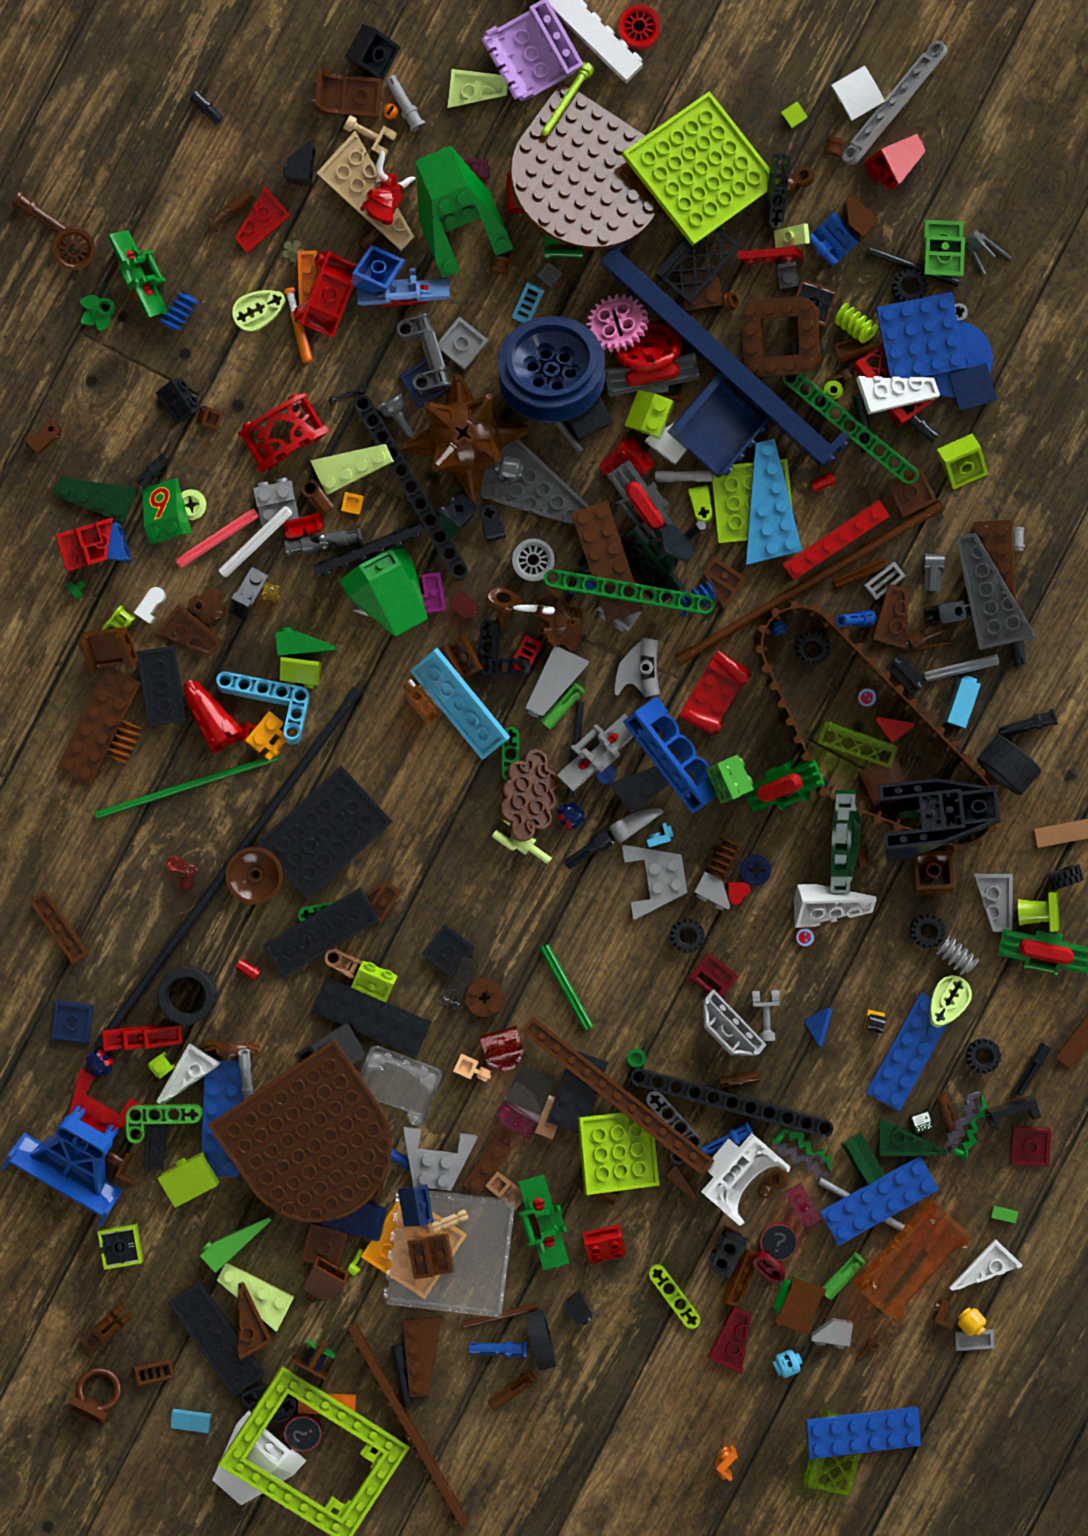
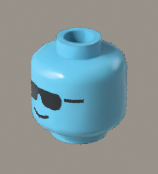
M792 1350L777 1354L775 1361H773L778 1376L782 1375L784 1378L799 1373L800 1365L803 1364L799 1353L795 1354Z

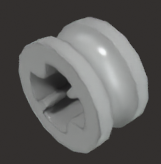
M955 304V309L959 308V310L962 309L964 311L960 318L957 315L958 321H962L966 318L968 310L963 304Z

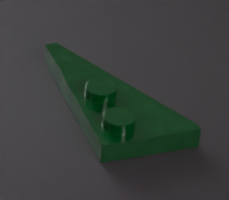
M879 1118V1156H947V1150Z

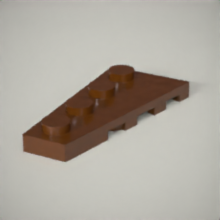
M441 1316L403 1319L409 1397L429 1395Z

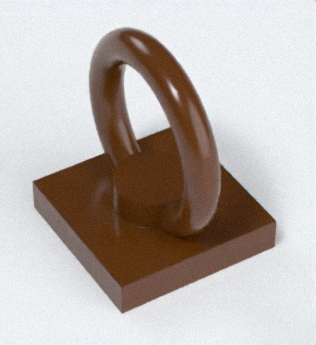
M96 1367L87 1370L77 1381L76 1397H72L68 1409L103 1426L107 1417L106 1412L114 1408L120 1400L122 1386L119 1378L107 1368ZM95 1375L106 1376L114 1386L112 1399L101 1406L94 1400L84 1397L83 1394L85 1382Z

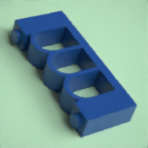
M656 696L625 719L623 723L691 813L694 814L717 796L705 770L709 765L703 758L696 756L694 745L687 737L680 734L678 724L667 714L668 710ZM651 725L657 727L662 732L664 742ZM668 747L673 748L678 753L680 757V763L677 761V759L674 757V755L671 753ZM683 768L690 770L694 774L697 781L696 784Z

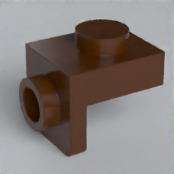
M547 587L530 605L552 607L554 602L557 603L558 600L562 601L563 599L553 589Z
M940 1298L939 1302L936 1301L932 1312L935 1313L933 1321L937 1323L936 1326L947 1330L949 1327L953 1329L954 1324L944 1319L950 1303L948 1300Z

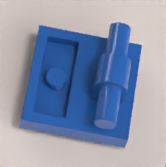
M832 213L809 235L810 243L815 247L814 250L832 266H835L860 241L835 213Z

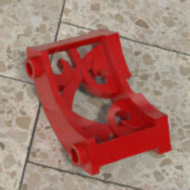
M306 392L300 395L298 393L288 397V401L268 411L253 422L248 421L241 426L242 430L237 433L239 437H242L258 464L256 467L260 473L275 467L289 457L290 453L299 448L300 450L320 440L330 432L327 426H323L306 398ZM297 404H300L306 413V416L302 419L298 418L301 415V410L293 412V407ZM287 409V413H288V414H281V413H280V412H282V411H284V410ZM309 419L312 425L314 426L315 430L305 421ZM275 420L288 421L295 424L290 431V444L287 445L281 439H270L271 429ZM267 421L264 429V427H262L261 424ZM300 426L302 428H300L298 431L302 432V436L296 437L294 433L296 429ZM254 430H259V435L255 438L263 439V442L258 445L250 434ZM279 443V450L275 451L274 445L270 446V444ZM263 447L265 458L259 448Z

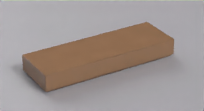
M1088 819L1033 829L1037 848L1087 839Z

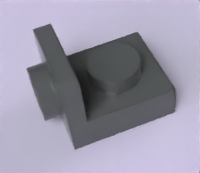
M779 261L780 264L776 265L779 290L799 287L796 262Z

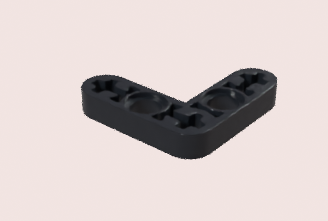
M484 620L480 626L479 662L483 667L480 673L492 676L528 675L531 670L529 661L525 659L499 658L500 626L495 620ZM490 642L492 644V650L488 653L486 651V645ZM504 662L508 664L506 672H503L501 669ZM514 665H515V666H521V665H522V666H523V669H521V670H519V669H514Z

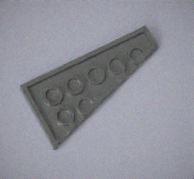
M971 533L956 537L979 650L1037 638L977 534Z

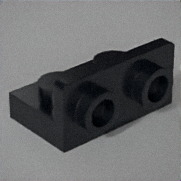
M181 378L169 381L156 392L176 424H180L190 415L201 410L198 400L191 394L188 385Z

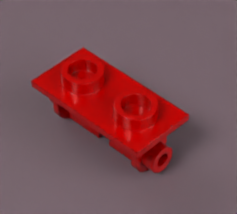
M320 513L283 523L286 538H291V540L304 536V533H307V535L316 532L320 533L325 528Z

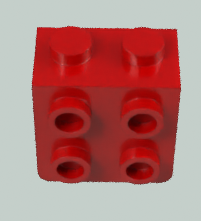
M629 436L600 463L599 468L607 476L630 460L642 477L656 463L653 461L652 456L640 447L638 441Z

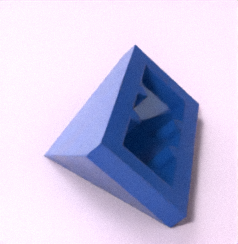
M830 1007L804 1020L819 1046L823 1045L833 1009Z

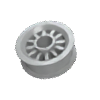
M527 539L515 548L512 563L516 573L521 578L536 582L543 580L545 573L553 569L555 559L551 547L546 542L540 539ZM531 546H535L534 552H532ZM527 547L529 548V554L524 550ZM538 547L542 548L539 553H537ZM531 555H536L539 558V562L536 565H530L528 558ZM548 557V562L541 560ZM519 559L526 560L524 562L519 563ZM527 564L524 569L521 568V565ZM540 564H546L547 566L543 568ZM537 567L543 571L539 573ZM533 568H535L536 574H532Z

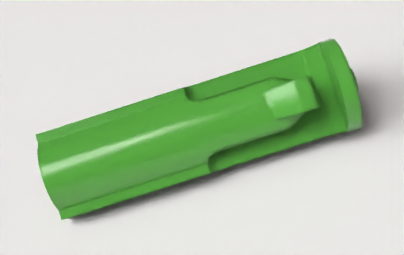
M573 682V686L568 688L567 693L556 702L540 721L551 730L572 704L581 698L580 695L586 692L579 684Z
M854 1252L848 1261L822 1286L827 1289L824 1295L828 1299L832 1300L853 1275L866 1264V1261L860 1254Z

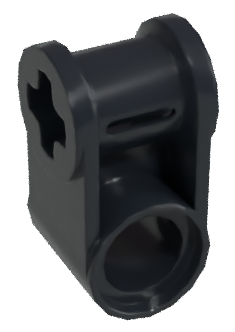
M485 505L481 509L480 517L487 542L490 543L506 538L497 509L493 505ZM487 508H489L490 511H494V514H492L491 519H489L488 516L484 517L483 515L484 513H486Z

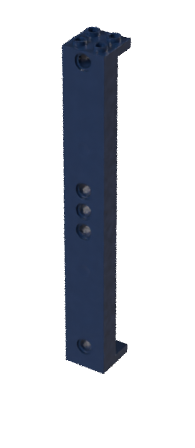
M632 239L626 241L623 245L611 248L600 260V266L633 297L639 299L640 303L664 323L665 326L676 332L682 338L681 341L716 373L722 374L725 377L724 380L764 417H769V421L820 468L823 464L827 467L836 457L833 453L836 450L840 452L848 444L846 439L849 435L843 431L831 445L622 254L632 243Z

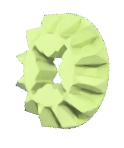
M193 489L183 491L181 494L184 505L189 504L190 497L194 503H199L197 506H194L193 513L189 507H185L188 519L195 520L200 518L206 511L207 502L204 496L199 491Z

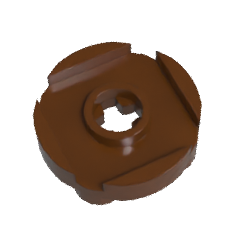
M487 978L474 981L469 986L465 995L467 1007L473 1014L480 1017L494 1015L500 1010L504 1000L502 988L496 982ZM483 992L490 996L487 1003L479 1000V996H482Z

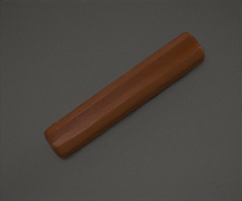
M880 558L833 579L832 583L835 589H839L886 568V561L884 558Z

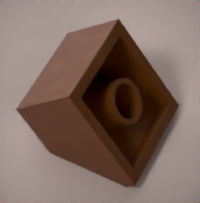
M929 851L912 857L911 877L913 895L952 893L955 888L952 851Z

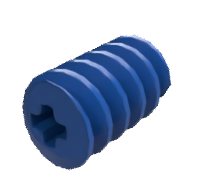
M181 290L183 294L176 293V297L179 300L172 299L171 302L174 307H167L170 313H163L166 320L159 319V322L174 332L175 330H182L179 323L186 324L183 317H191L187 311H195L192 304L199 305L196 299Z
M708 581L705 582V588L699 584L698 591L694 587L691 588V594L707 596L712 600L713 598L717 600L714 590ZM686 597L681 598V605L689 607L690 600ZM701 601L699 605L707 608V601ZM680 611L682 617L685 618L686 613Z

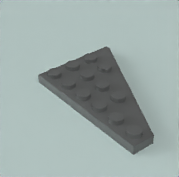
M519 439L506 445L501 451V457L510 456L520 459L521 464H523L521 479H517L516 482L499 480L498 473L494 472L495 465L484 471L479 494L480 498L570 525H574L571 512L589 507L580 496Z

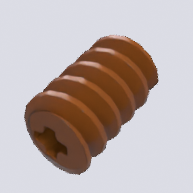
M121 720L124 728H117L121 734H114L117 741L110 742L114 748H107V750L110 752V757L127 764L128 761L124 757L131 756L127 750H134L131 743L138 742L134 736H141L138 729L142 728L128 721Z

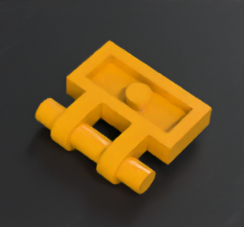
M268 711L244 741L258 753L263 748L268 750L264 757L271 761L274 756L280 753L279 750L284 743H287L284 738V732L280 730L284 723L272 712ZM289 731L287 735L291 736L294 731ZM274 735L279 737L274 745L269 743Z

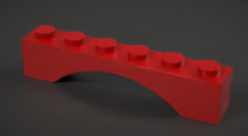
M878 500L784 563L782 567L793 582L887 519L890 515L880 500Z

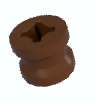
M828 136L826 139L827 147L824 148L823 153L834 157H841L843 153L841 149L845 145V140Z
M493 255V265L489 271L508 275L509 270L507 268L511 259Z

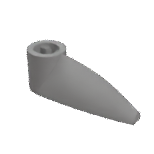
M661 808L641 810L620 819L610 826L609 829L617 841L622 843L663 814L664 811Z

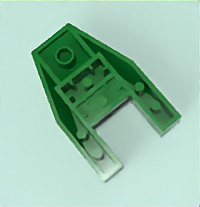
M451 145L415 160L419 223L442 278L460 271L445 232L480 218L495 256L514 249L490 191Z

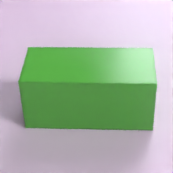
M992 1205L991 1218L1016 1224L1017 1211Z

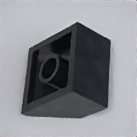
M362 24L344 58L370 75L382 78L383 81L401 47L376 28Z
M313 141L303 145L288 157L287 163L283 164V175L289 184L312 186L316 147Z

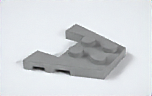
M622 845L624 863L638 860L645 861L650 899L631 902L633 919H637L687 893L681 854Z
M403 1127L413 1187L427 1184L430 1189L451 1191L477 1140V1136L459 1133L456 1153L418 1149L421 1130Z

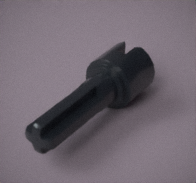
M603 828L594 834L591 842L565 859L564 863L567 868L572 869L596 851L603 852L613 845L615 841L610 833Z

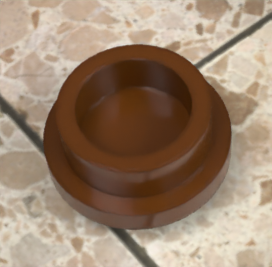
M731 292L724 293L722 298L723 307L728 311L735 310L739 306L738 296Z

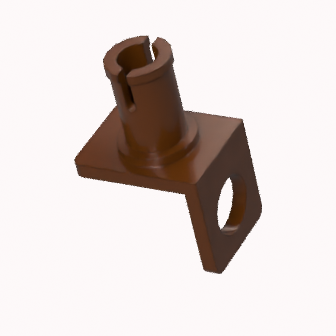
M109 1150L107 1153L108 1157L105 1156V1161L118 1167L115 1176L133 1186L140 1185L139 1181L125 1174L135 1153L127 1152L123 1158Z

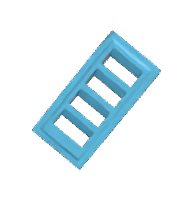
M528 281L511 318L522 323L531 320L545 289ZM528 289L539 293L538 296L529 293ZM525 296L535 300V303L525 300ZM522 303L531 307L532 310L521 307ZM520 310L528 314V318L518 314V311Z

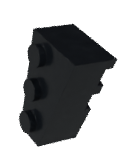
M657 766L608 784L633 814L668 786L669 782Z

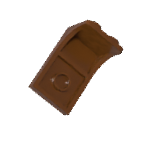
M318 68V73H314L316 92H313L312 104H314V108L317 109L319 114L379 118L382 78L335 75L323 71L322 68Z

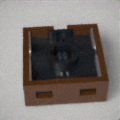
M801 279L796 297H805L815 303L821 315L819 316V327L826 329L831 314L829 308L833 307L838 290ZM790 317L792 319L798 320V317Z

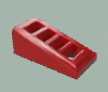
M525 635L514 659H518L521 655L529 659V663L532 666L543 643ZM526 642L537 646L536 649L526 646ZM523 648L532 652V657L523 653ZM514 665V669L521 670V668Z

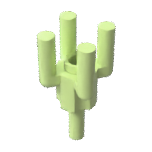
M497 829L492 835L493 838L512 851L517 849L524 855L530 851L546 864L551 860L550 856L533 845L536 841L533 837L528 841L518 842L512 836L508 838Z

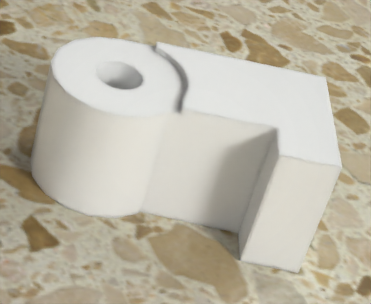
M159 587L151 588L134 613L148 623L153 624L156 617L152 614L158 605L165 601V591Z

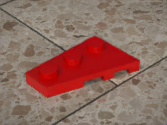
M266 187L262 190L259 199L255 202L252 211L235 237V240L247 254L291 217Z
M794 246L739 251L738 259L743 261L744 264H756V261H763L764 263L775 262V260L792 261L804 259V252Z

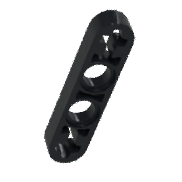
M775 153L770 162L764 223L768 228L772 229L780 228L784 221L790 170V158L784 153ZM783 160L782 164H778V161ZM780 176L781 184L776 186L775 179ZM777 195L779 197V203L775 206L773 204V198Z

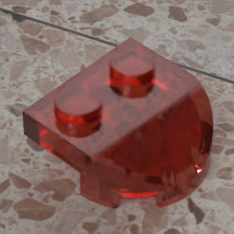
M517 1026L480 1036L485 1058L490 1066L498 1068L499 1071H508L518 1066V1062L523 1058V1047Z

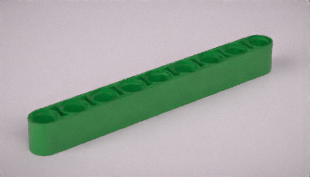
M796 375V380L792 383L788 381V376H782L783 382L842 432L845 431L854 442L906 484H913L918 481L919 471L806 376ZM805 384L811 386V392L808 395L802 392ZM821 396L826 399L823 407L817 405V399ZM837 408L840 410L841 415L838 419H833L831 413ZM849 421L855 423V429L851 432L846 429V424ZM864 433L870 435V441L867 444L861 441V436ZM879 445L885 448V453L882 456H878L875 452L876 447ZM894 457L900 461V465L895 469L890 465V461ZM907 470H912L915 474L911 481L905 478Z
M550 569L543 577L544 585L551 589L699 615L709 614L714 607L713 600L707 596ZM549 574L556 575L557 582L554 584L549 583L547 576ZM569 577L574 578L576 586L569 587L566 584V579ZM593 581L595 589L592 591L587 590L585 582ZM606 584L613 585L614 593H606L604 586ZM624 588H631L633 596L626 597L623 594ZM650 591L652 599L649 601L643 599L642 593ZM668 594L671 597V603H663L661 600L662 595ZM681 598H688L690 606L683 607L680 603ZM701 601L708 602L709 609L707 611L700 608L699 604Z

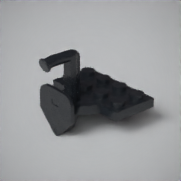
M698 520L684 534L675 525L670 524L661 530V538H653L651 540L647 538L638 525L624 535L620 540L632 576L637 583L674 591L681 590L684 585L673 570L677 566L678 559L686 561L694 554L693 547L688 541L699 532L704 531L706 523ZM644 591L651 600L652 593L650 591ZM663 594L661 600L664 603L671 597L668 594Z

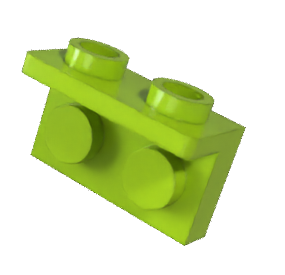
M362 961L351 988L386 1003L398 976L389 970L375 966L371 962Z

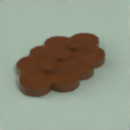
M539 749L527 752L523 761H515L508 766L506 770L508 781L501 788L504 800L500 803L499 814L504 821L510 823L509 832L512 838L518 842L528 841L533 837L535 830L547 828L552 821L550 810L557 803L554 791L559 785V778L553 770L548 768L547 755Z

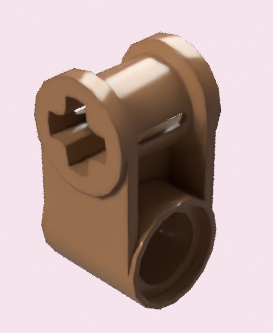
M332 948L325 954L327 965L353 979L358 965L362 964L360 959L336 948ZM335 952L338 954L339 960L331 962L328 959V955Z

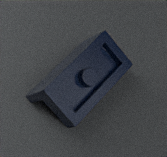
M421 1184L411 1188H399L398 1194L404 1226L415 1227L433 1223L428 1185Z

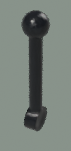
M361 385L356 390L337 397L332 396L329 398V403L334 404L337 400L359 392L365 393L367 388L365 385Z

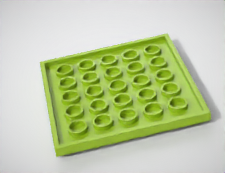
M710 91L621 154L692 246L767 193L770 168ZM778 178L775 179V184L777 186L780 183Z

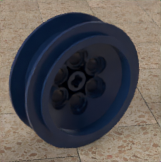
M539 317L519 325L506 337L499 351L498 371L501 392L507 403L516 412L535 421L546 423L563 422L582 415L596 403L604 387V352L600 341L586 326L565 317Z

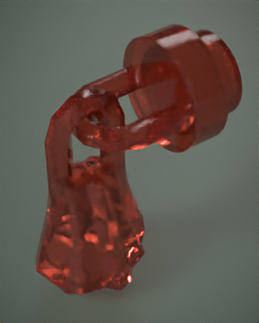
M177 855L168 858L166 863L170 871L189 874L187 879L181 877L180 886L191 890L196 884L191 878L192 875L197 873V867L184 861ZM187 866L192 868L191 871L186 870Z

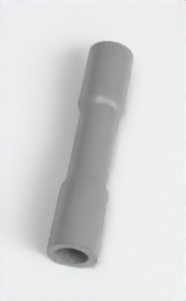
M709 470L656 471L655 480L656 483L674 481L713 482L714 474Z
M247 1049L238 1052L243 1100L254 1093L250 1070V1051Z

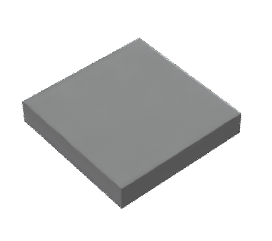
M458 317L438 343L443 354L463 370H466L489 340L461 317Z

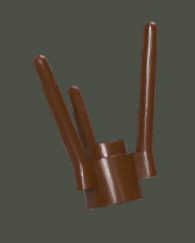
M925 624L912 631L913 635L908 636L913 649H919V651L953 643L950 640L926 644L928 643L927 639L943 633L944 630L940 629L925 635L922 632L927 628Z

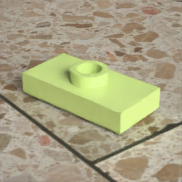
M808 224L774 230L776 248L795 247L810 243Z

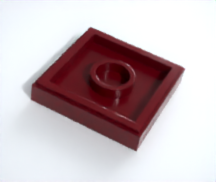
M1012 1126L1010 1165L1049 1167L1051 1128Z

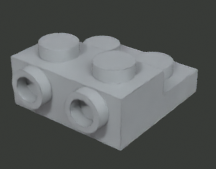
M281 478L271 485L268 482H261L257 484L256 488H253L262 527L284 506L292 511V515L286 521L299 518L291 480L287 481V478Z

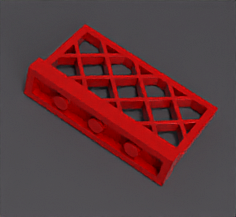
M883 343L875 351L870 352L855 362L852 368L858 376L873 378L874 376L880 377V372L888 373L887 369H880L881 360H886L885 356H882ZM869 358L879 359L878 368L870 367L866 361ZM936 399L915 403L913 412L908 415L904 411L903 406L885 411L896 425L901 427L906 421Z

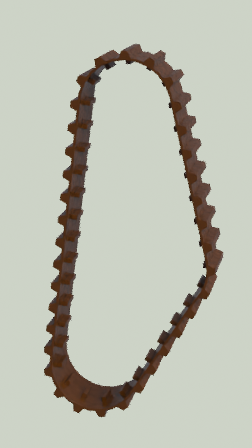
M797 600L789 603L788 608L781 611L774 608L769 612L770 620L765 625L758 626L756 632L760 635L759 646L755 647L753 651L754 654L760 655L763 663L759 671L761 674H768L771 681L767 686L768 691H775L779 700L775 703L777 709L783 708L786 714L783 724L784 726H791L795 734L791 738L792 744L799 743L802 750V753L798 756L800 761H812L810 757L813 756V753H808L802 739L806 737L804 734H799L794 721H797V717L792 718L786 705L789 703V700H784L778 686L782 684L781 682L776 683L771 672V668L774 666L773 664L768 665L764 655L767 647H763L764 634L768 635L770 630H767L770 622L774 618L776 621L780 620L781 617L779 615L783 612L792 611V614H796L797 610L810 612V617L814 615L819 617L824 622L822 626L824 628L828 626L838 636L836 641L840 642L842 640L851 650L849 654L851 656L855 654L865 664L863 668L865 670L869 668L878 677L876 681L878 683L883 682L892 691L889 695L891 697L896 696L905 705L903 709L905 711L909 709L919 719L917 723L919 725L923 723L932 732L931 738L937 737L945 746L943 750L945 752L950 751L959 760L957 764L959 766L964 765L973 774L971 776L973 780L977 778L983 786L999 789L996 784H989L984 778L986 771L983 768L975 769L970 764L972 760L970 754L961 755L956 750L959 744L956 740L948 741L943 736L945 729L942 726L934 727L929 722L931 715L928 712L921 714L916 709L918 701L915 698L908 700L902 694L904 690L902 685L894 686L889 681L891 674L888 671L881 673L875 667L877 662L875 657L867 659L861 651L864 646L861 643L854 645L848 639L850 632L847 629L840 631L834 625L836 618L833 615L826 617L819 611L818 604L814 603L811 607L800 606ZM820 786L816 794L820 797L826 796L833 801L832 807L834 808L835 798L827 792L830 788L828 786ZM862 804L857 805L860 817L863 814L870 815L871 822L874 824H880L882 821L890 823V830L896 832L902 828L906 830L920 829L919 826H915L914 829L900 824L901 819L896 818L895 822L881 817L882 812L877 811L875 815L862 810ZM999 805V812H1002L1003 806ZM993 825L981 830L977 835H969L970 839L958 843V840H955L947 845L951 851H960L962 846L965 845L979 847L982 845L981 838L986 836L988 832H996L998 828Z

